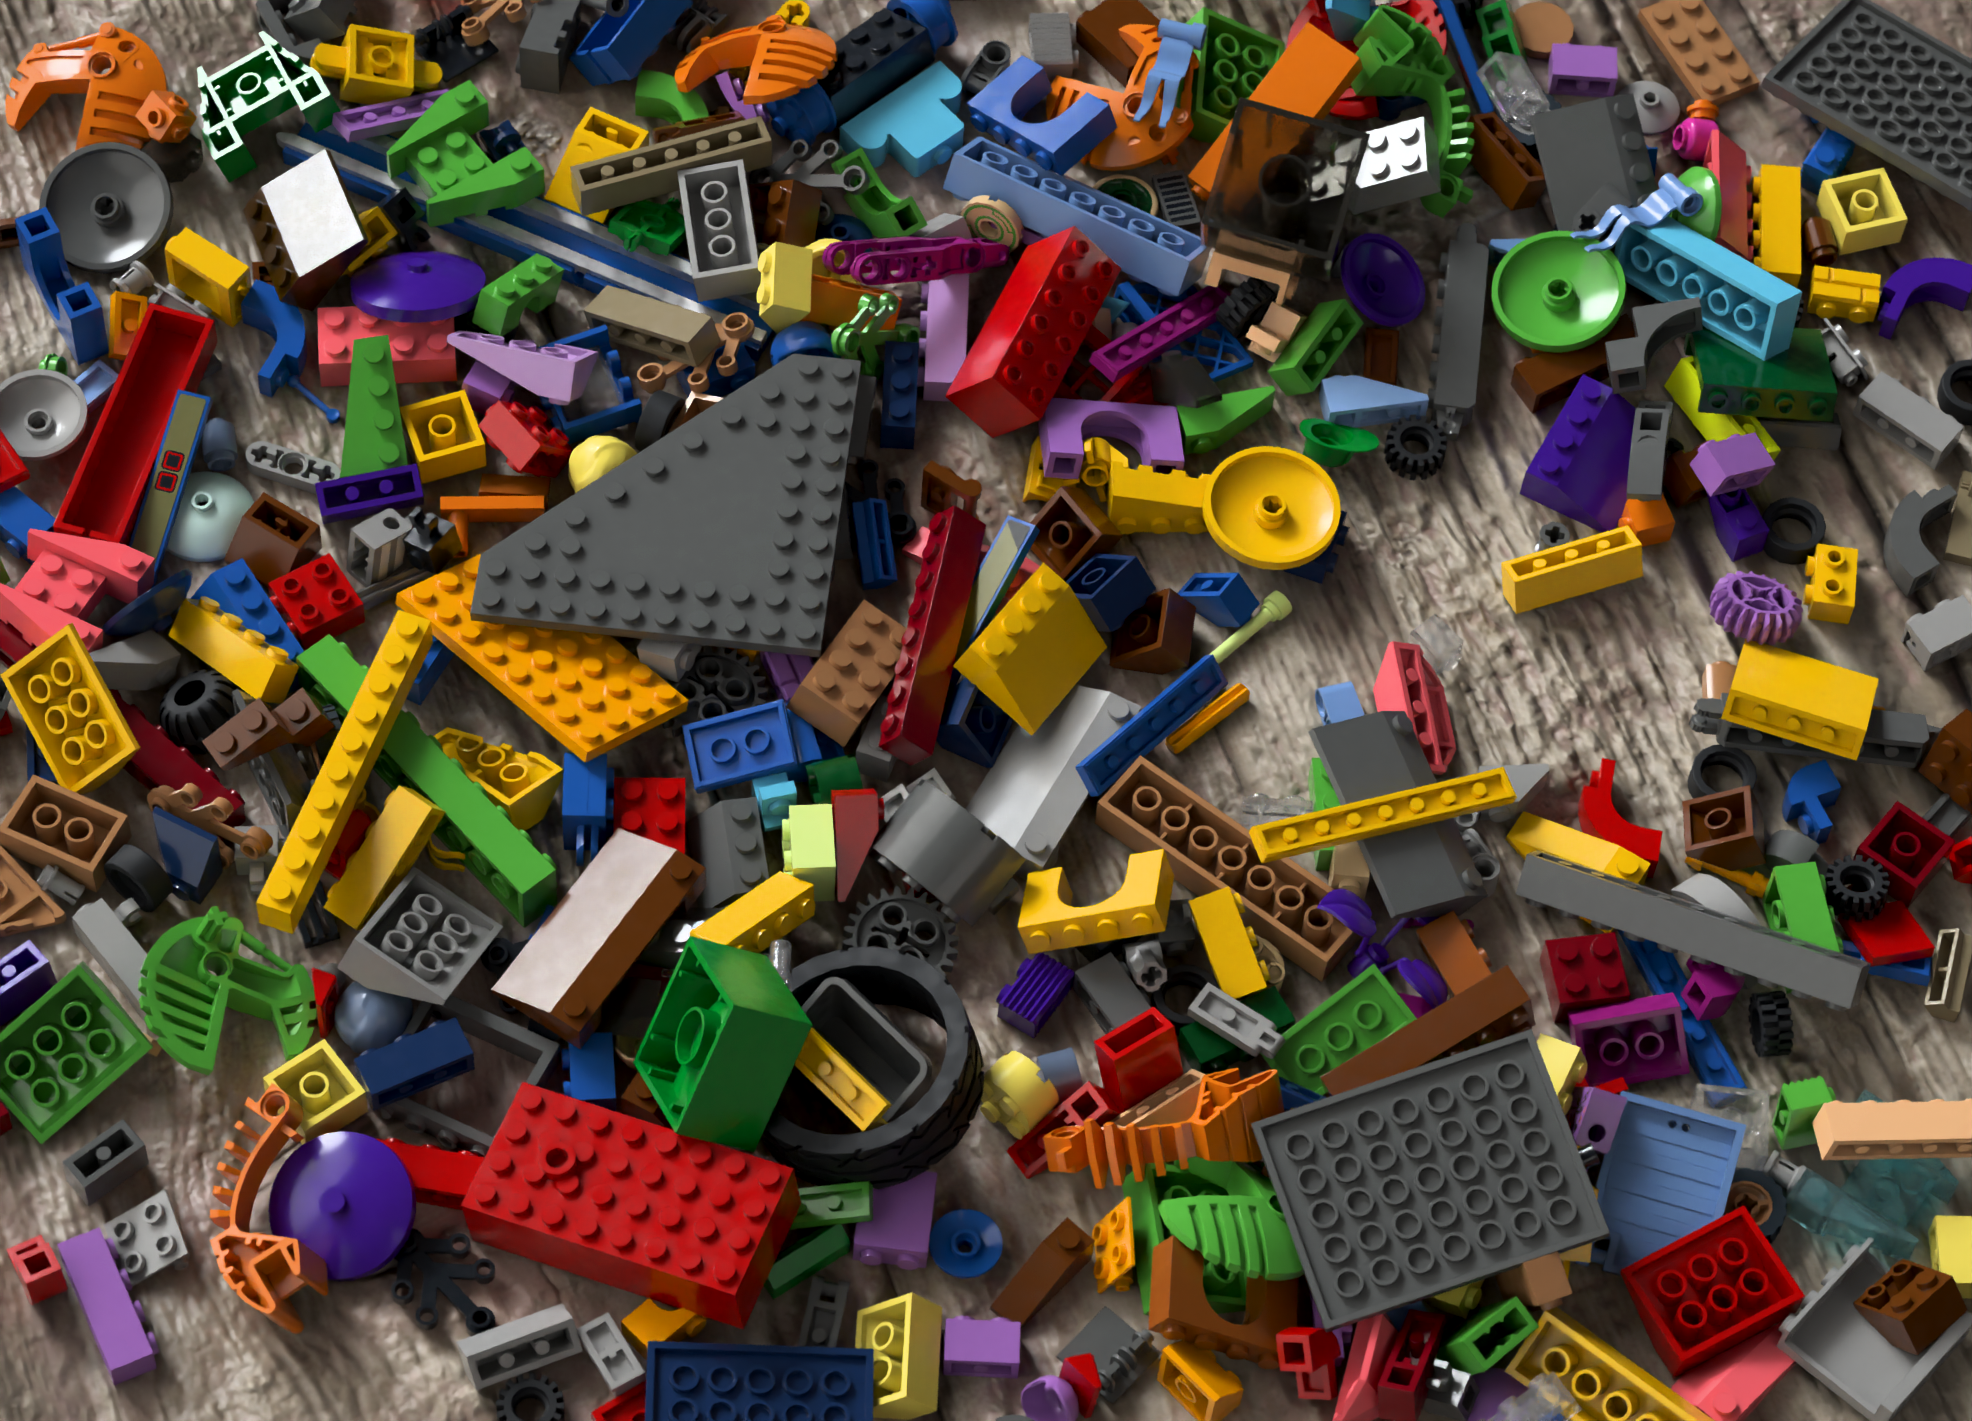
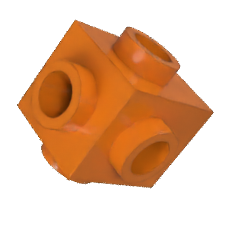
M157 90L151 91L136 114L138 120L149 130V136L159 143H181L188 136L191 126L197 119V116L188 108L189 104L184 98L176 95L174 92Z

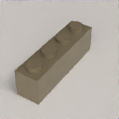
M606 285L583 310L590 329L606 324L610 341L696 368L720 343L712 316L610 285Z

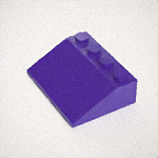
M1583 374L1526 470L1519 494L1601 533L1616 529L1619 518L1622 517L1625 503L1628 500V470L1636 408L1619 393L1613 394L1611 387Z

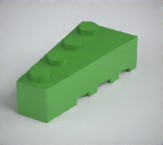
M388 335L354 339L340 478L408 465Z

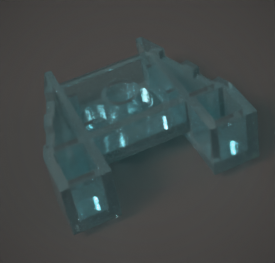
M1865 1089L1855 1103H1862L1868 1100L1884 1101ZM1939 1158L1861 1160L1841 1188L1810 1168H1807L1788 1195L1785 1207L1787 1210L1786 1216L1814 1234L1824 1237L1826 1234L1845 1239L1844 1243L1851 1245L1863 1244L1871 1237L1874 1239L1871 1247L1882 1250L1881 1254L1900 1260H1909L1919 1239L1905 1231V1229L1930 1194L1948 1205L1959 1181Z

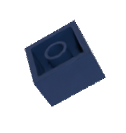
M1096 553L1066 581L1097 631L1113 632L1122 627L1125 623L1124 619L1134 610L1144 606L1147 602V597L1156 590L1155 585L1137 556Z

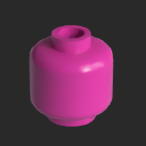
M1687 118L1674 131V149L1685 160L1703 162L1712 130L1720 131L1719 126L1712 120Z

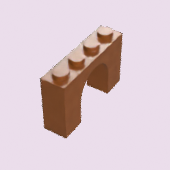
M1174 1235L1153 1247L1148 1330L1163 1334V1337L1169 1340H1184L1193 1343L1198 1349L1216 1350L1225 1353L1231 1359H1245L1258 1363V1366L1263 1369L1279 1368L1276 1334L1288 1327H1296L1298 1277L1282 1281L1264 1280L1263 1276L1258 1275L1257 1279L1247 1277L1245 1318L1242 1325H1237L1221 1318L1208 1303L1203 1289L1204 1257L1196 1248L1194 1251L1191 1250Z

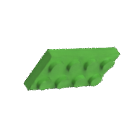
M1373 964L1283 1033L1281 1036L1284 1037L1285 1043L1273 1059L1263 1054L1261 1055L1272 1069L1278 1071V1076L1323 1096L1325 1091L1320 1079L1321 1076L1417 1018L1377 966Z

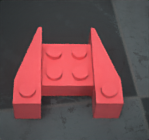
M30 528L28 531L27 558L35 562L15 589L0 583V619L6 624L11 623L23 634V639L31 646L35 644L37 647L66 625L73 623L88 652L91 653L99 650L103 644V629L85 621L105 594L130 604L150 590L154 584L155 558L125 544Z

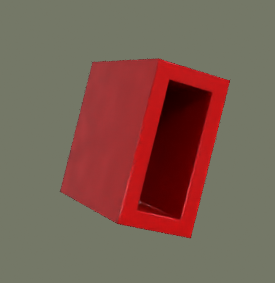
M1155 1007L1150 1008L1094 1041L1103 1088L1122 1113L1184 1074L1175 1027Z

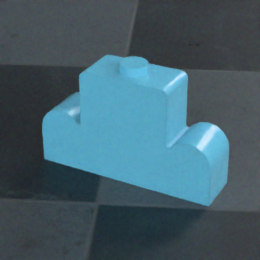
M938 61L840 126L839 144L847 154L862 147L873 168L881 166L886 159V154H890L913 177L921 176L935 165L945 163L953 153L963 147L964 123L955 116L961 107V81L941 61Z

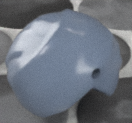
M355 981L341 994L336 1002L334 1011L335 1027L341 1039L355 1053L361 1054L370 1048L379 1049L393 1043L406 1029L413 1016L411 998L368 989Z

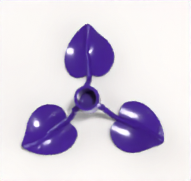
M1335 889L1330 891L1320 901L1317 909L1332 914L1353 932L1363 937L1360 947L1354 952L1355 957L1347 965L1348 972L1353 978H1356L1373 964L1377 966L1384 976L1387 972L1398 968L1403 978L1433 1009L1446 1002L1448 995L1447 986L1442 977L1427 963L1420 959H1415L1411 962L1408 958L1403 957L1387 965L1389 954L1385 947L1410 918H1401L1379 944L1372 943V945H1369L1370 938L1377 931L1376 922L1371 919V909L1360 897L1347 889ZM1420 917L1415 919L1424 926L1439 917Z

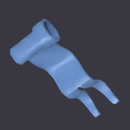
M1161 18L1157 31V37L1162 38L1154 67L1150 69L1147 75L1142 101L1133 121L1140 123L1142 118L1149 112L1161 81L1164 80L1163 105L1159 127L1166 128L1174 109L1179 84L1186 76L1193 49L1202 51L1208 30L1207 25L1195 22L1193 25Z
M1667 173L1659 180V190L1653 192L1638 207L1628 208L1620 204L1613 205L1606 211L1595 228L1586 232H1574L1570 236L1573 239L1598 238L1607 231L1615 219L1620 217L1610 236L1605 241L1599 244H1591L1584 248L1588 253L1606 251L1617 244L1625 229L1630 225L1638 224L1647 228L1657 226L1675 209L1686 217L1696 214L1702 207L1703 197L1692 187L1684 185L1674 174Z

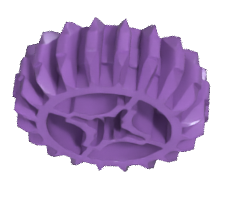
M1737 571L1736 574L1727 573L1725 577L1719 579L1710 596V615L1715 618V623L1724 626L1725 632L1734 633L1735 638L1742 637L1747 642L1750 640L1757 641L1760 645L1764 642L1770 645H1775L1776 642L1785 643L1787 638L1793 637L1802 619V601L1797 598V593L1788 590L1787 584H1780L1776 578H1767L1765 574L1762 576L1756 575L1753 571H1750L1748 574L1742 571Z

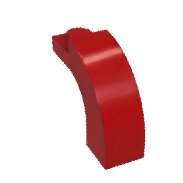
M1602 758L1599 770H1592L1589 786H1583L1579 799L1578 818L1582 832L1619 845L1651 863L1647 877L1653 878L1659 860L1663 831L1633 825L1618 814L1611 799L1616 761Z

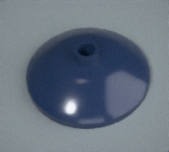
M187 568L165 579L116 613L101 629H103L105 635L114 637L136 636L152 628L156 633L161 632L174 622L171 615L179 609L187 597L192 584L193 574Z

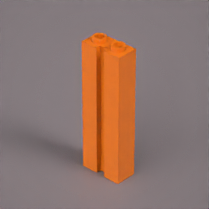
M1307 22L1189 174L1188 178L1193 187L1191 191L1205 202L1208 199L1215 200L1219 203L1218 211L1230 220L1236 217L1244 223L1361 72L1363 66L1360 57Z

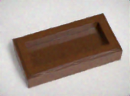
M1366 327L1362 377L1396 386L1399 349L1398 330Z

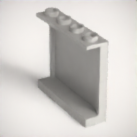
M1869 1237L1861 1247L1854 1244L1842 1259L1845 1264L1839 1270L1834 1266L1821 1282L1824 1287L1818 1293L1813 1289L1805 1297L1800 1305L1803 1310L1797 1316L1793 1313L1788 1315L1778 1329L1783 1334L1776 1347L1870 1421H1892L1967 1337L1972 1328V1315L1965 1312L1919 1355L1892 1346L1853 1305V1302L1865 1293L1868 1287L1874 1285L1890 1270L1887 1265L1869 1252L1874 1239Z

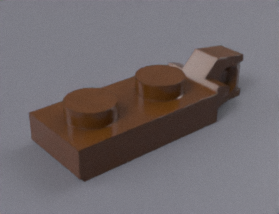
M735 111L652 128L654 144L743 121L745 117L740 112Z

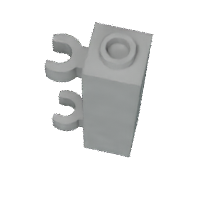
M103 898L94 903L83 905L72 916L76 936L144 1020L147 1013L141 1010L139 998L141 995H145L138 991V982L141 976L145 977L140 971L147 953L126 928L142 919V916L138 913L140 907L133 898L122 902L115 911L111 910Z

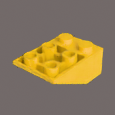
M590 107L572 135L544 200L581 215L572 192L570 167L649 146V131ZM615 208L589 214L585 217L605 224Z

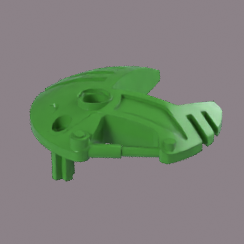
M218 906L211 907L206 916L189 919L170 928L155 942L142 964L140 973L145 977L141 976L139 979L138 991L145 995H141L139 1003L141 1010L147 1013L144 1017L147 1027L151 1032L159 1036L156 1040L159 1045L172 1058L190 1070L208 1076L212 1073L226 1007L272 1021L280 1039L286 1061L301 1054L313 1034L314 1027L307 1028V1026L315 1021L317 1009H310V1005H313L315 1002V994L305 967L300 964L291 966L267 949L265 944L243 930V924L239 919L228 917L227 912H220ZM240 943L257 955H262L284 972L240 956L238 954ZM208 970L213 971L216 975L211 974Z
M1200 1157L1187 1158L1189 1169L1184 1170L1225 1188L1229 1195H1200L1162 1200L1158 1210L1167 1228L1188 1248L1193 1251L1196 1248L1206 1260L1215 1265L1219 1262L1225 1266L1226 1270L1238 1273V1271H1242L1246 1277L1255 1279L1260 1275L1263 1276L1264 1280L1270 1281L1290 1280L1304 1275L1271 1180L1260 1174L1265 1163L1263 1162L1258 1166L1250 1161L1228 1162L1208 1161ZM1175 1160L1174 1165L1180 1168L1179 1160Z

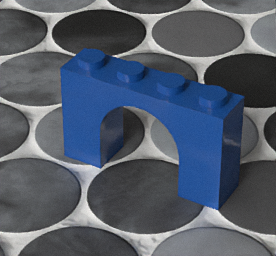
M1023 55L967 102L972 116L970 118L971 123L979 132H987L1000 144L1011 146L1020 155L1028 156L1035 160L1043 169H1050L1060 176H1063L1117 128L1110 105L1088 92L1065 112L1052 120L1042 123H1026L1021 121L1030 109L1052 91L1044 67Z
M47 207L16 218L15 224L23 267L78 366L108 354L109 347L102 306L88 282L75 286L64 257L60 231Z

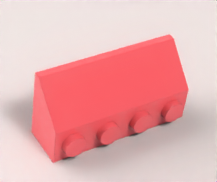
M1712 130L1702 167L1708 168L1714 173L1721 191L1722 212L1715 243L1752 263L1753 245H1748V238H1751L1753 220L1747 218V211L1750 212L1752 205V192H1747V185L1751 181V165H1746V152L1721 131Z

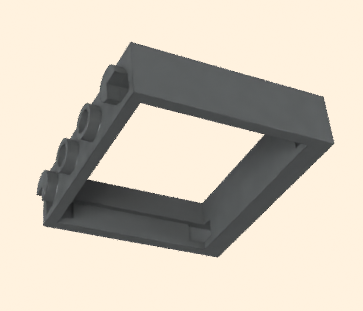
M452 995L449 996L443 1005L421 1001L402 1035H413L423 1031L431 1017L446 1021L456 1017L464 1032L536 1064L525 1083L544 1089L561 1061L560 1044ZM407 1097L377 1109V1111L381 1112L382 1118L390 1119L392 1117L403 1122L408 1129L415 1133L422 1134L425 1132L436 1137L442 1145L448 1148L455 1149L457 1147L474 1152L484 1158L496 1134L494 1137L487 1135Z

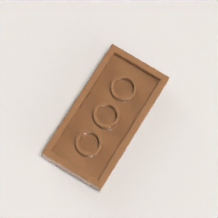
M1663 0L1639 10L1638 19L1695 101L1701 99L1710 100L1713 102V105L1717 106L1758 90L1760 81L1703 0Z

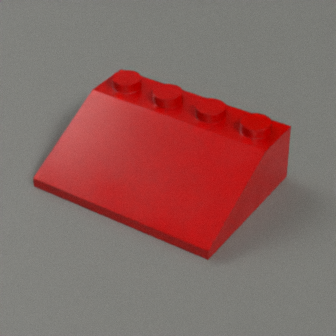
M1744 1205L1620 1271L1650 1341L1673 1378L1786 1319L1790 1313L1795 1314L1805 1297Z

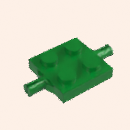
M675 197L669 198L664 204L651 202L646 199L627 204L610 220L607 231L617 235L619 239L624 241L623 246L626 251L630 249L629 252H634L641 245L648 248L654 254L666 256L687 238L684 215L677 211L680 209L681 203L677 198L674 201Z

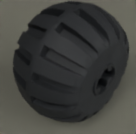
M193 671L188 673V676H182L176 680L177 683L172 684L167 689L160 702L159 718L161 727L168 733L170 741L177 747L184 746L192 754L205 755L206 753L210 754L202 741L235 716L232 691L241 690V688L218 671Z

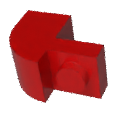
M42 1235L6 1249L8 1257L23 1286L25 1295L32 1306L68 1290L62 1268L49 1243H45Z
M1288 1327L1277 1333L1276 1343L1280 1371L1296 1372L1298 1397L1300 1399L1332 1400L1339 1396L1334 1359L1341 1356V1350L1332 1331L1326 1333L1324 1328Z

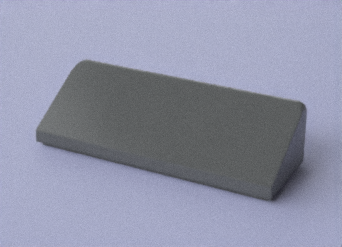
M1837 413L1833 414L1832 422L1756 417L1778 446L1837 450L1839 448L1842 427Z

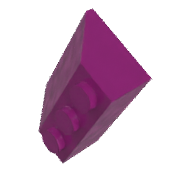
M1673 992L1567 1011L1572 1045L1581 1048L1587 1061L1588 1067L1585 1079L1589 1087H1595L1620 1077L1624 1078L1626 1084L1690 1073L1681 1006Z

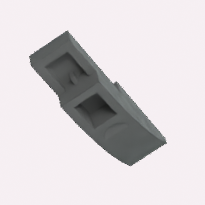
M1639 400V406L1635 411L1632 432L1627 499L1651 501L1661 500L1667 467V449L1673 418V402Z

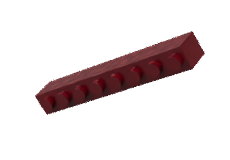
M956 505L935 514L929 523L930 533L927 545L922 552L923 562L921 571L915 581L916 592L914 600L908 610L910 617L907 629L901 640L903 646L900 658L894 669L896 675L893 688L887 698L889 703L887 713L880 727L882 733L878 747L910 766L932 756L986 528V524Z

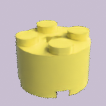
M1011 1051L1009 1054L1003 1055L984 1073L983 1096L981 1099L983 1105L980 1106V1110L989 1121L993 1123L1000 1121L1014 1137L1022 1139L1059 1102V1097L1049 1079L1043 1083L1038 1077L1037 1073L1041 1069L1033 1061L1019 1052Z

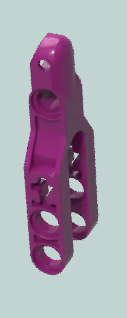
M906 236L834 242L826 247L822 260L825 268L833 273L851 275L854 280L865 285H882L942 280L952 274L974 273L984 268L1000 267L1008 262L1010 247L987 238H923ZM868 248L873 250V252L864 253ZM843 250L845 252V261L841 266L836 267L834 257L838 251ZM871 260L869 264L864 265L866 261ZM890 271H899L895 275L890 273ZM863 273H870L867 277L862 276Z

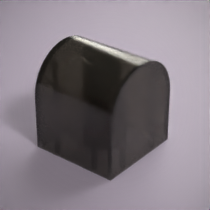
M1240 97L1201 221V246L1330 283L1343 250L1368 159L1370 134Z

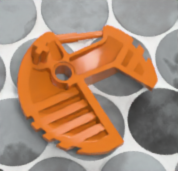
M772 15L766 21L756 26L734 29L712 39L710 37L701 38V45L688 53L684 60L678 64L677 70H675V82L679 92L688 93L719 70L751 66L743 94L744 105L769 103L795 95L800 92V89L810 88L818 83L817 79L825 78L828 75V70H832L835 62H837L836 44L828 34L818 29L789 24L782 20V16Z
M111 22L103 23L99 28V33L78 37L76 40L47 46L45 43H36L16 69L22 76L21 81L14 77L10 81L9 87L16 94L15 99L8 94L6 96V120L8 125L17 132L24 127L51 94H87L75 151L88 145L103 142L123 143L144 151L145 147L143 144L145 142H152L154 139L149 136V130L138 120L136 114L152 90L169 92L165 71L153 50L139 37L124 29L115 27ZM93 46L92 49L89 50V51H85V50H70V49H74V48H79V49H81V48H86V47ZM110 68L107 73L101 74L103 70Z
M1129 24L1118 29L1120 37L1139 57L1124 93L1058 75L1055 76L1051 84L1052 91L1047 95L1046 99L1047 121L1061 115L1088 92L1110 105L1117 128L1079 161L1081 164L1085 165L1087 161H1090L1091 167L1095 169L1123 171L1139 168L1159 159L1164 165L1168 162L1172 165L1178 162L1176 156L1179 155L1176 147L1185 140L1194 127V122L1190 116L1193 96L1191 90L1193 71L1200 65L1194 51L1192 52L1184 79L1180 109L1174 106L1171 118L1165 129L1159 127L1163 105L1164 80L1161 81L1149 112L1142 118L1140 123L1133 121L1142 101L1147 75L1155 65L1162 38L1157 37V26Z

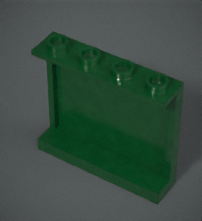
M1702 326L1703 330L1686 334L1684 353L1686 356H1693L1701 389L1698 412L1832 422L1838 392L1821 330L1794 328L1789 349L1765 361Z

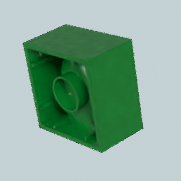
M689 936L633 1063L676 1134L754 1152L813 1024L766 955Z

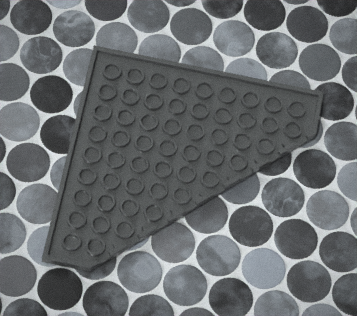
M802 354L790 355L486 550L480 556L470 612L471 621L821 657L861 361Z

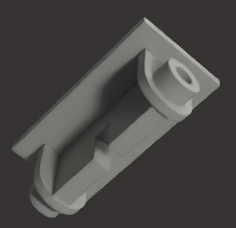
M157 282L153 284L160 289L158 295L153 294L149 298L148 306L150 303L213 319L210 317L213 310L197 300L191 305L184 300L186 293L169 283L164 288Z
M1825 318L1824 322L1827 328L1823 331L1821 330L1828 359L1834 355L1837 356V358L1830 362V366L1838 381L1849 387L1857 382L1859 374L1865 380L1869 379L1864 369L1868 365L1864 356L1857 348L1851 351L1846 344L1849 338L1839 324L1833 327L1829 320Z

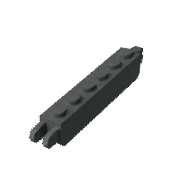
M1469 222L1461 223L1458 226L1456 240H1450L1447 253L1441 252L1439 272H1445L1444 279H1439L1436 299H1442V307L1436 306L1434 326H1439L1440 329L1439 334H1433L1431 353L1437 354V361H1431L1429 370V381H1435L1434 389H1428L1429 403L1427 408L1432 409L1431 421L1435 420L1438 422L1436 429L1442 427L1445 431L1444 436H1447V439L1450 441H1457L1460 427L1466 426L1472 421L1473 408L1476 404L1489 249L1484 244L1476 243L1477 228Z
M1721 693L1720 699H1697L1694 706L1696 713L1695 715L1692 714L1688 724L1695 732L1716 735V741L1723 747L1855 761L1721 719L1729 693ZM1872 709L1867 731L1857 761L1855 762L1915 768L1921 764L1924 754L1929 753L1942 728L1928 725L1926 715Z

